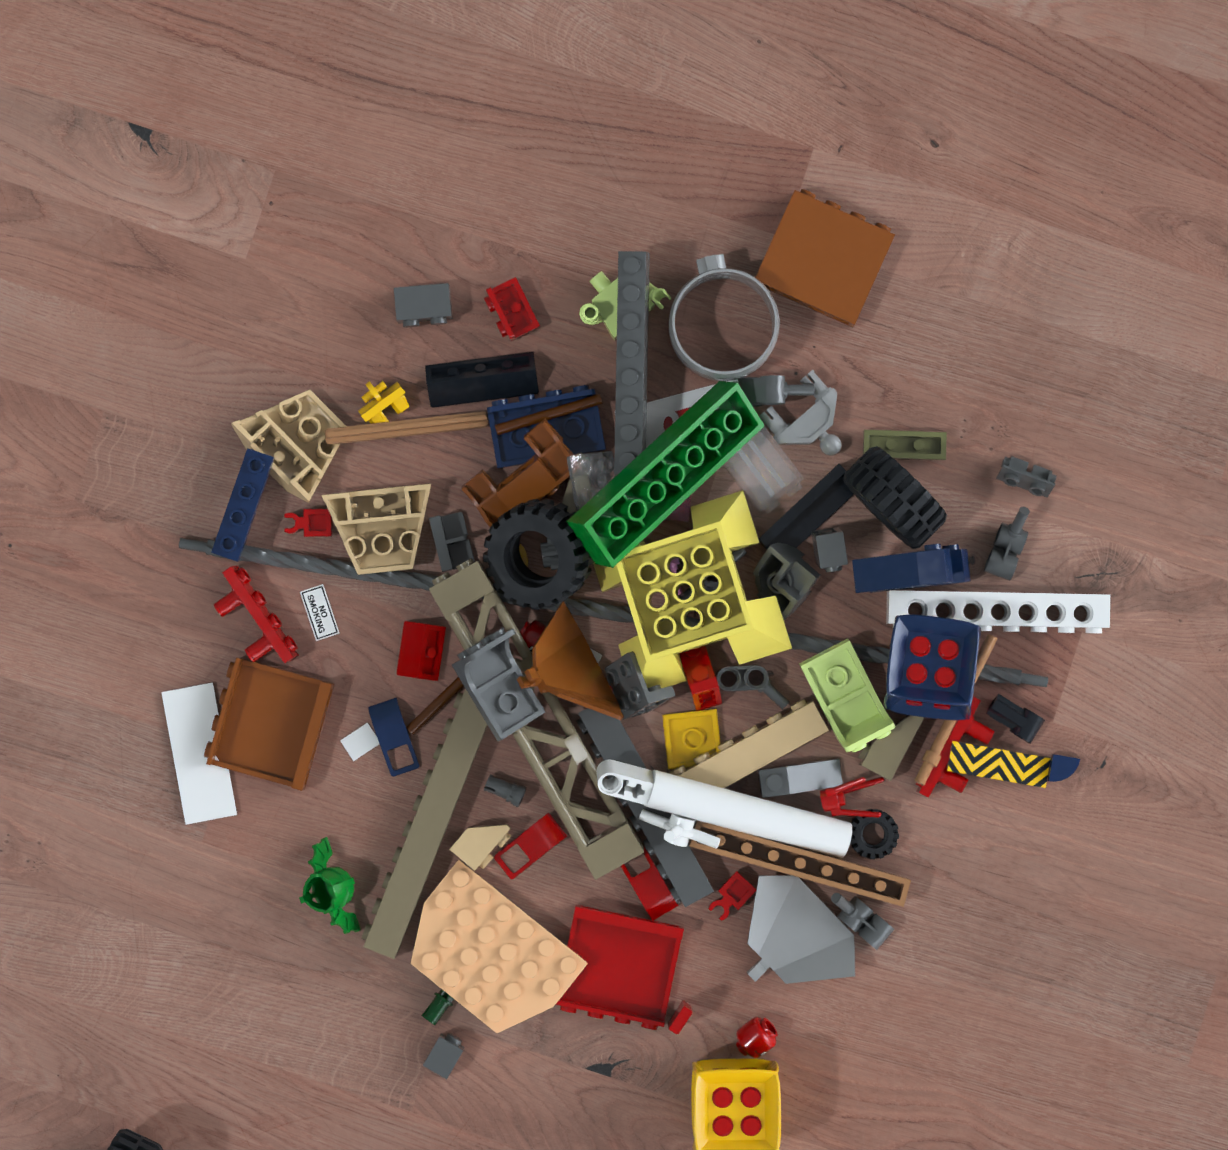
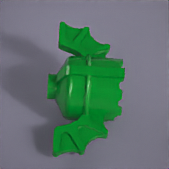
M324 837L319 844L312 845L314 854L312 859L308 861V864L313 867L314 873L305 882L303 896L299 897L301 904L306 903L315 911L323 912L324 914L330 913L331 926H340L344 934L350 933V931H361L356 914L345 912L342 909L352 899L355 884L354 878L350 877L348 872L340 867H327L328 859L332 856L333 851L328 838Z

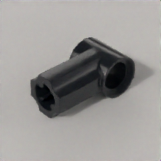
M997 694L986 712L989 717L1008 727L1011 733L1031 744L1045 722L1043 718L1027 708L1022 709L1000 694Z

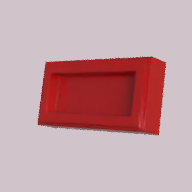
M682 1000L668 1022V1029L676 1035L680 1033L692 1015L690 1004Z

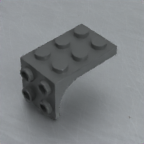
M501 628L495 633L488 635L480 640L479 643L459 653L457 656L460 660L452 664V667L497 741L503 740L545 713L532 688L521 689L517 681L519 676L524 675L516 664L509 646V638L516 634L514 629L505 632L504 628Z

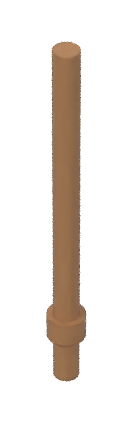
M987 635L978 652L975 683L997 641V638L993 635ZM944 720L930 750H926L922 758L923 764L914 780L918 784L924 786L933 767H937L941 759L940 753L957 720Z

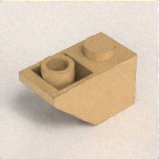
M508 824L468 827L449 850L474 871L479 866L484 869L493 858L490 852L495 846L498 845L502 848L511 837L508 833L511 826Z

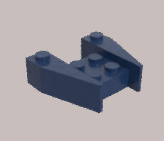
M941 544L924 545V551L852 560L856 593H873L971 582L967 549H959V544L942 546V549Z

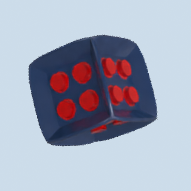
M897 615L892 631L888 658L887 693L884 698L885 708L897 713L943 720L970 719L981 627L970 622L925 615Z

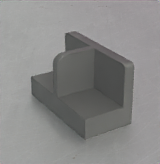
M462 512L429 518L442 572L456 570L458 565L471 558L474 561Z

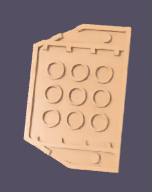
M460 860L455 863L424 902L411 964L496 1033L553 1008L588 964Z

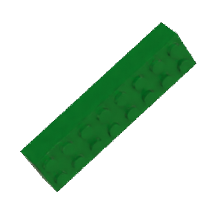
M719 381L567 521L595 564L613 568L765 426L739 384Z

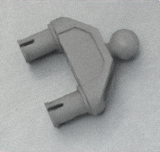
M811 370L807 376L800 380L803 385L814 383L815 392L813 396L816 400L811 408L792 424H787L773 409L772 405L766 409L769 416L763 412L759 417L773 432V438L777 444L811 445L818 438L821 451L826 455L833 456L841 450V440L836 435L828 434L826 431L833 425L837 391L834 388H828L816 375L815 371Z

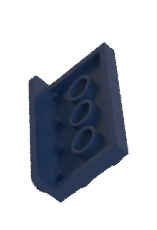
M589 385L573 387V392L562 394V390H553L546 392V397L537 399L532 394L518 397L519 402L508 403V399L491 402L492 406L487 407L497 468L523 465L536 454L524 440V435L538 424L497 435L496 424L596 395L595 389H589ZM598 406L548 420L550 425L563 438V443L574 455L577 453L586 454L606 450Z

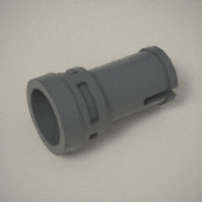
M491 774L484 787V791L506 799V802H511L516 807H519L527 789L523 785L508 783Z

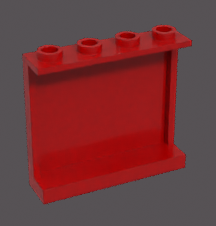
M576 904L567 947L588 964L555 1005H560L561 1011L576 1013L577 1009L588 1011L587 1016L603 1019L604 1015L615 1017V1022L630 1024L631 1020L642 1022L641 1027L651 1030H657L658 1026L664 1027L684 927Z

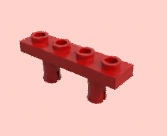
M236 565L223 571L222 574L231 585L232 591L213 604L220 616L224 617L243 604L263 632L261 638L245 649L250 660L255 662L272 649L277 652L284 663L290 662L299 656L296 651L298 649L297 644L291 636H286L280 628L282 626L280 619L275 613L272 612L270 614L265 606L267 603L266 599L260 591H255L249 583L251 578L246 570L242 567L239 569Z
M973 696L970 719L956 721L940 753L941 759L937 767H933L924 786L917 782L915 783V785L919 786L916 792L929 798L935 785L939 782L959 793L963 792L969 779L956 772L947 771V763L950 757L952 741L959 742L962 735L967 734L988 745L993 737L994 730L974 720L973 715L981 700Z

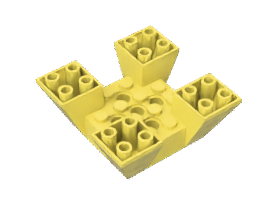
M743 490L692 506L693 530L646 545L643 539L613 568L593 563L602 592L622 586L624 588L638 635L618 646L621 656L632 651L634 652L647 688L655 685L665 688L686 682L687 679L679 653L726 638L732 647L739 665L792 649L777 597L771 596L747 601L732 552L760 543ZM674 558H681L684 566L679 573H672L669 565ZM715 576L718 579L719 585L716 590L709 592L705 589L704 582L708 577ZM688 584L692 589V594L688 599L681 600L678 596V589L680 586ZM656 593H662L665 597V603L660 608H654L651 603L652 596ZM691 611H697L700 615V622L694 627H690L686 623V616Z

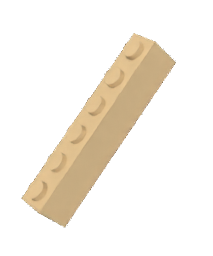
M802 699L790 706V712L784 715L778 712L766 719L768 724L759 729L756 725L742 732L743 737L734 742L731 738L718 745L720 751L712 755L705 752L693 759L695 762L693 766L685 768L682 765L669 772V774L725 788L829 730L814 702L811 700L806 702L805 699Z

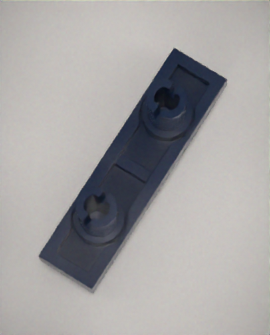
M247 448L211 553L239 562L272 468L274 457Z

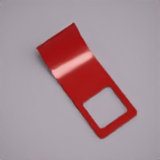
M547 813L494 856V859L508 877L514 879L565 839L567 835L553 817ZM515 844H518L530 860L513 873L501 859V855Z
M644 847L643 854L650 864L649 869L635 877H631L625 864L621 865V868L652 920H655L679 905L676 903Z

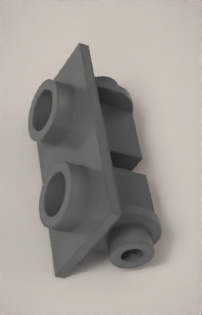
M1010 456V458L1004 457L1001 465L1002 468L996 479L1003 481L1008 486H1017L1028 490L1035 496L1048 498L1055 486L1054 482L1057 475L1052 474V470L1033 465L1030 473L1026 471L1029 462L1014 456Z

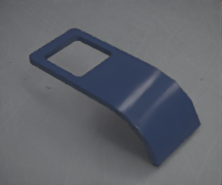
M397 697L368 707L371 721L391 776L394 777L418 769L419 762L407 732ZM408 745L414 763L394 770L387 751Z

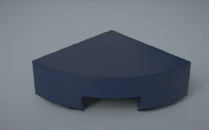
M1052 754L1048 781L1057 782L1070 777L1076 771L1080 759Z

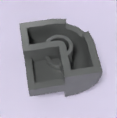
M775 543L770 545L755 567L753 575H755V584L759 592L756 595L760 599L776 596L783 620H785L807 599L812 592V587L821 575L802 559L805 555L803 552L788 544Z

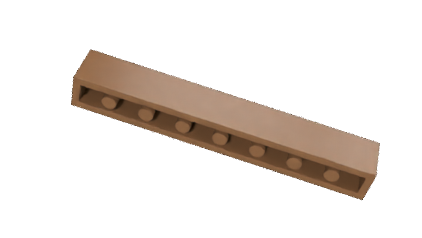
M695 821L694 829L720 838V843L717 849L690 839V847L904 907L911 880L907 877L702 821Z

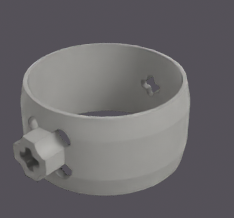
M723 254L697 259L699 275L693 277L681 288L671 307L669 336L673 349L687 368L704 378L717 381H731L747 377V375L753 373L765 363L777 342L780 318L776 302L770 291L757 278L741 270L726 268ZM730 279L744 283L761 296L770 312L772 321L770 344L755 362L742 369L715 371L703 367L687 355L677 338L675 316L680 303L691 290L707 281Z

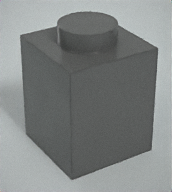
M450 1033L446 1036L440 1034L423 1066L447 1080L465 1048L460 1045L462 1040Z

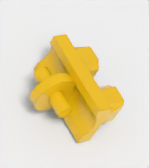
M369 381L365 385L370 391L361 397L367 404L359 409L358 412L365 422L369 421L370 424L389 422L382 412L387 406L391 405L396 413L400 414L409 408V404L404 396L405 391L398 382L386 389L387 386L383 381L375 387Z

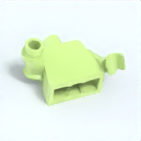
M601 271L590 280V283L599 294L592 299V304L587 303L580 308L579 315L585 324L595 325L603 322L615 341L617 339L618 278L611 283ZM649 282V312L654 308L655 304L659 309H663L664 306L660 303V300L664 297L671 300V296L665 289L657 288Z

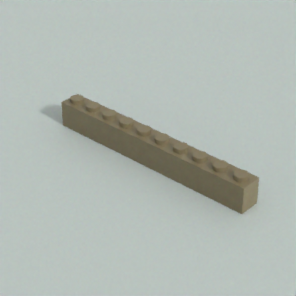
M466 689L464 694L459 692L453 708H456L457 712L454 719L448 718L443 730L447 737L443 745L438 744L433 759L437 760L433 771L428 769L423 781V785L427 786L423 796H417L412 809L417 813L413 822L408 820L402 834V836L406 837L403 848L397 847L392 859L396 866L393 873L387 872L382 884V888L386 889L383 899L377 898L372 913L376 915L372 925L367 923L361 938L366 940L364 948L395 959L488 726Z

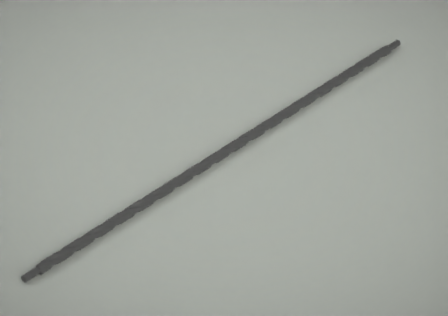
M180 538V549L205 552L206 555L225 558L211 553L215 540L208 539L205 542ZM244 545L239 560L430 591L429 588L434 586L432 580L438 577L416 572H401L399 570L358 575L352 562L316 558L291 552H275L270 549ZM502 589L497 591L502 602L517 605V600L508 601L503 597L505 592ZM567 598L564 601L570 613L574 615L634 623L630 607L613 606L607 603L584 599ZM560 603L551 608L544 606L542 609L556 611ZM686 616V623L690 627H694L700 622V619ZM788 633L792 650H804L818 654L841 642L839 640H824L814 636ZM851 643L859 660L888 664L889 648ZM987 664L984 665L978 677L979 680L1004 684L1013 683L1020 685L1021 683L1040 687H1047L1048 677L1022 673V670L993 667Z

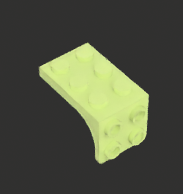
M848 638L799 663L836 739L846 752L860 751L866 747L867 742L875 738L882 739L887 737L891 730L896 727L880 702Z

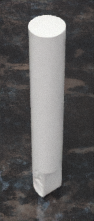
M604 760L597 767L598 788L606 795L840 859L846 855L852 837V824L850 822L615 760ZM608 775H613V776H615L613 779H605V778H604L605 776H608Z

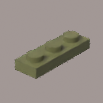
M863 430V454L869 448L878 446L893 459L946 460L947 432Z

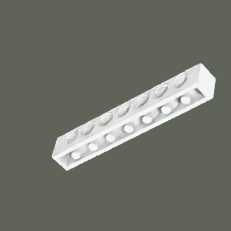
M887 591L886 624H893V627L897 615H909L908 607L912 603H918L922 607L921 615L938 617L936 607L940 603H944L950 609L947 618L979 625L981 631H992V626H1003V632H1020V627H1030V632H1047V627H1058V633H1075V628H1085V633H1102V628H1110V595ZM967 604H973L977 609V615L972 620L967 619L963 613V609ZM995 604L1001 605L1005 611L1003 618L1000 620L994 619L991 615V609ZM1022 605H1027L1032 610V616L1027 621L1021 619L1018 613ZM1051 605L1056 606L1059 610V617L1055 621L1049 620L1046 615V610ZM1077 606L1084 607L1087 612V616L1082 622L1074 617V610Z

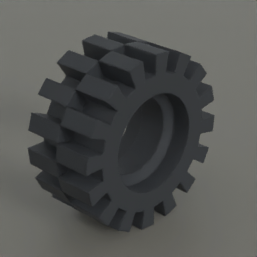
M867 809L866 811L880 812L881 817L854 816L851 822L852 837L850 845L858 854L865 858L881 859L887 854L892 853L894 847L896 848L898 844L897 839H899L898 826L894 819L886 812L878 809ZM871 823L879 824L884 830L882 841L876 845L866 843L863 838L864 828Z

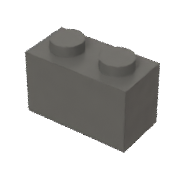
M449 283L394 288L396 321L398 324L403 323V327L420 326L419 322L430 321L431 325L447 324V319H453Z
M839 527L811 531L815 561L819 568L825 569L826 572L842 570V565L848 564L843 531Z

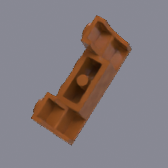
M546 419L524 435V440L536 454L498 485L483 469L462 485V491L473 502L489 527L497 522L502 514L522 502L526 503L532 499L540 500L544 496L549 498L559 489L558 485L580 468L581 462L563 443V438Z

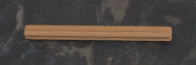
M485 411L329 428L324 433L325 442L327 445L485 428L488 426V416Z

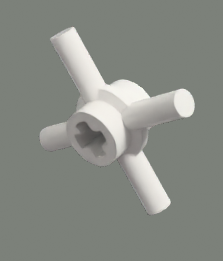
M644 809L639 816V820L665 829L664 840L671 844L686 847L689 839L717 849L720 843V838L694 829L696 821L694 819L671 814L670 819Z

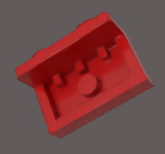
M516 277L492 289L491 287L486 289L488 296L484 300L490 312L496 311L500 318V321L496 322L502 337L508 335L510 341H513L540 328Z

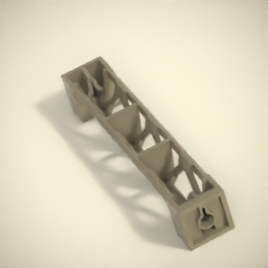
M471 558L456 567L458 572L450 576L449 572L432 580L434 586L429 588L463 649L466 650L484 638L491 608L493 607L506 631L514 629L516 632L510 638L523 660L514 658L519 669L523 671V675L526 676L524 672L533 666L532 653L495 587L492 585L494 583L491 577H488L481 560L474 562ZM484 596L473 636L458 610ZM550 692L542 693L566 737L534 728L527 724L512 734L596 880L644 853V845L628 817H625L614 796L606 795L599 790L597 766L557 696ZM533 740L566 748V750L544 761ZM572 754L563 789H560L549 767ZM580 762L585 767L610 813L570 801L571 790ZM577 817L612 827L589 839Z

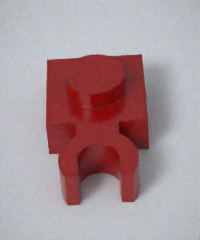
M303 509V517H299L294 513L284 514V518H293L295 520L293 528L284 529V532L288 534H294L300 529H304V537H332V516L328 509Z
M735 871L718 890L723 897L712 901L708 909L712 911L715 906H722L724 912L720 915L719 919L723 921L729 915V908L733 905L739 910L756 892V888L739 872Z

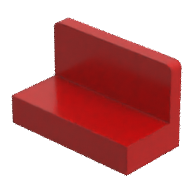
M405 621L397 675L438 681L446 627Z

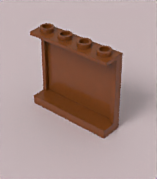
M801 189L800 192L794 190L755 278L761 281L769 291L853 328L895 234L890 233L891 228L884 224L876 223L872 225L866 222V217L859 213L851 211L848 214L841 211V206L832 201L826 200L823 203L815 199L816 195L805 189Z
M236 658L235 662H230L226 677L230 678L228 688H223L220 695L219 704L223 706L220 715H215L211 730L215 731L213 741H208L204 752V757L208 758L206 764L287 785L300 791L305 790L334 684L250 660Z

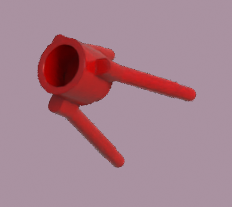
M864 777L836 787L820 790L824 812L831 811L832 817L840 815L881 817L880 812L841 809V806L846 805L845 794L882 783L884 778L879 777L866 781Z

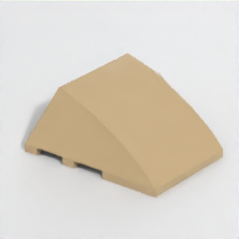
M311 390L231 424L246 450L249 448L275 458L269 474L287 492L308 503L340 445H327L325 442V430L347 427Z
M431 484L321 495L358 575L413 569Z

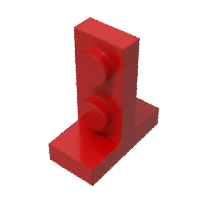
M706 646L679 653L695 710L701 711L721 705L722 699L719 685L714 675Z

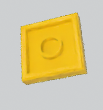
M717 709L662 715L668 770L676 769L682 765L685 768L693 766L695 764L693 759L705 752L712 755L720 751L718 745L721 743Z

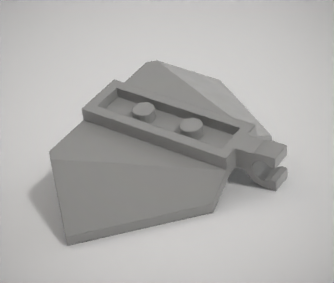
M792 875L759 876L747 944L761 959L747 971V974L756 982L770 967L785 984L855 977V946L852 932L799 877Z

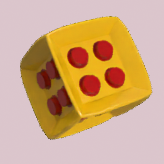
M749 1058L708 1059L692 1062L691 1107L694 1136L693 1150H780L781 1093L778 1063L776 1061Z

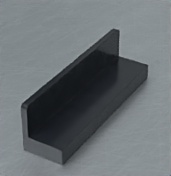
M534 351L425 366L426 384L432 408L539 393Z
M840 464L836 465L759 538V542L766 549L775 543H784L797 548L811 535V531H815L854 495L843 481L846 470Z

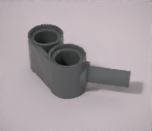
M782 375L738 379L739 386L753 407L785 404L787 396L814 395L815 392L814 384L787 385L785 376Z
M1020 507L1012 524L1001 523L994 540V546L985 564V572L1009 581L1012 579L1019 560L1016 556L1021 554L1028 537V532L1022 529L1030 513L1028 508Z
M728 666L721 668L716 674L719 688L724 691L757 690L760 693L763 691L782 710L790 702L770 684L771 680L769 679L768 672L761 666ZM752 670H759L763 674V681L758 686H753L748 680V675ZM725 671H731L736 676V682L731 687H725L721 683V675Z
M834 893L831 896V901L842 910L837 917L853 931L858 932V935L876 950L895 930L879 915L874 914V911L856 896L851 901H848L840 893Z

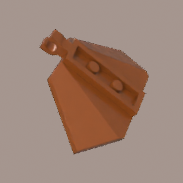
M561 602L532 648L533 666L524 672L526 676H519L517 678L521 689L537 686L540 693L550 692L562 699L621 720L623 714L613 691L565 602Z

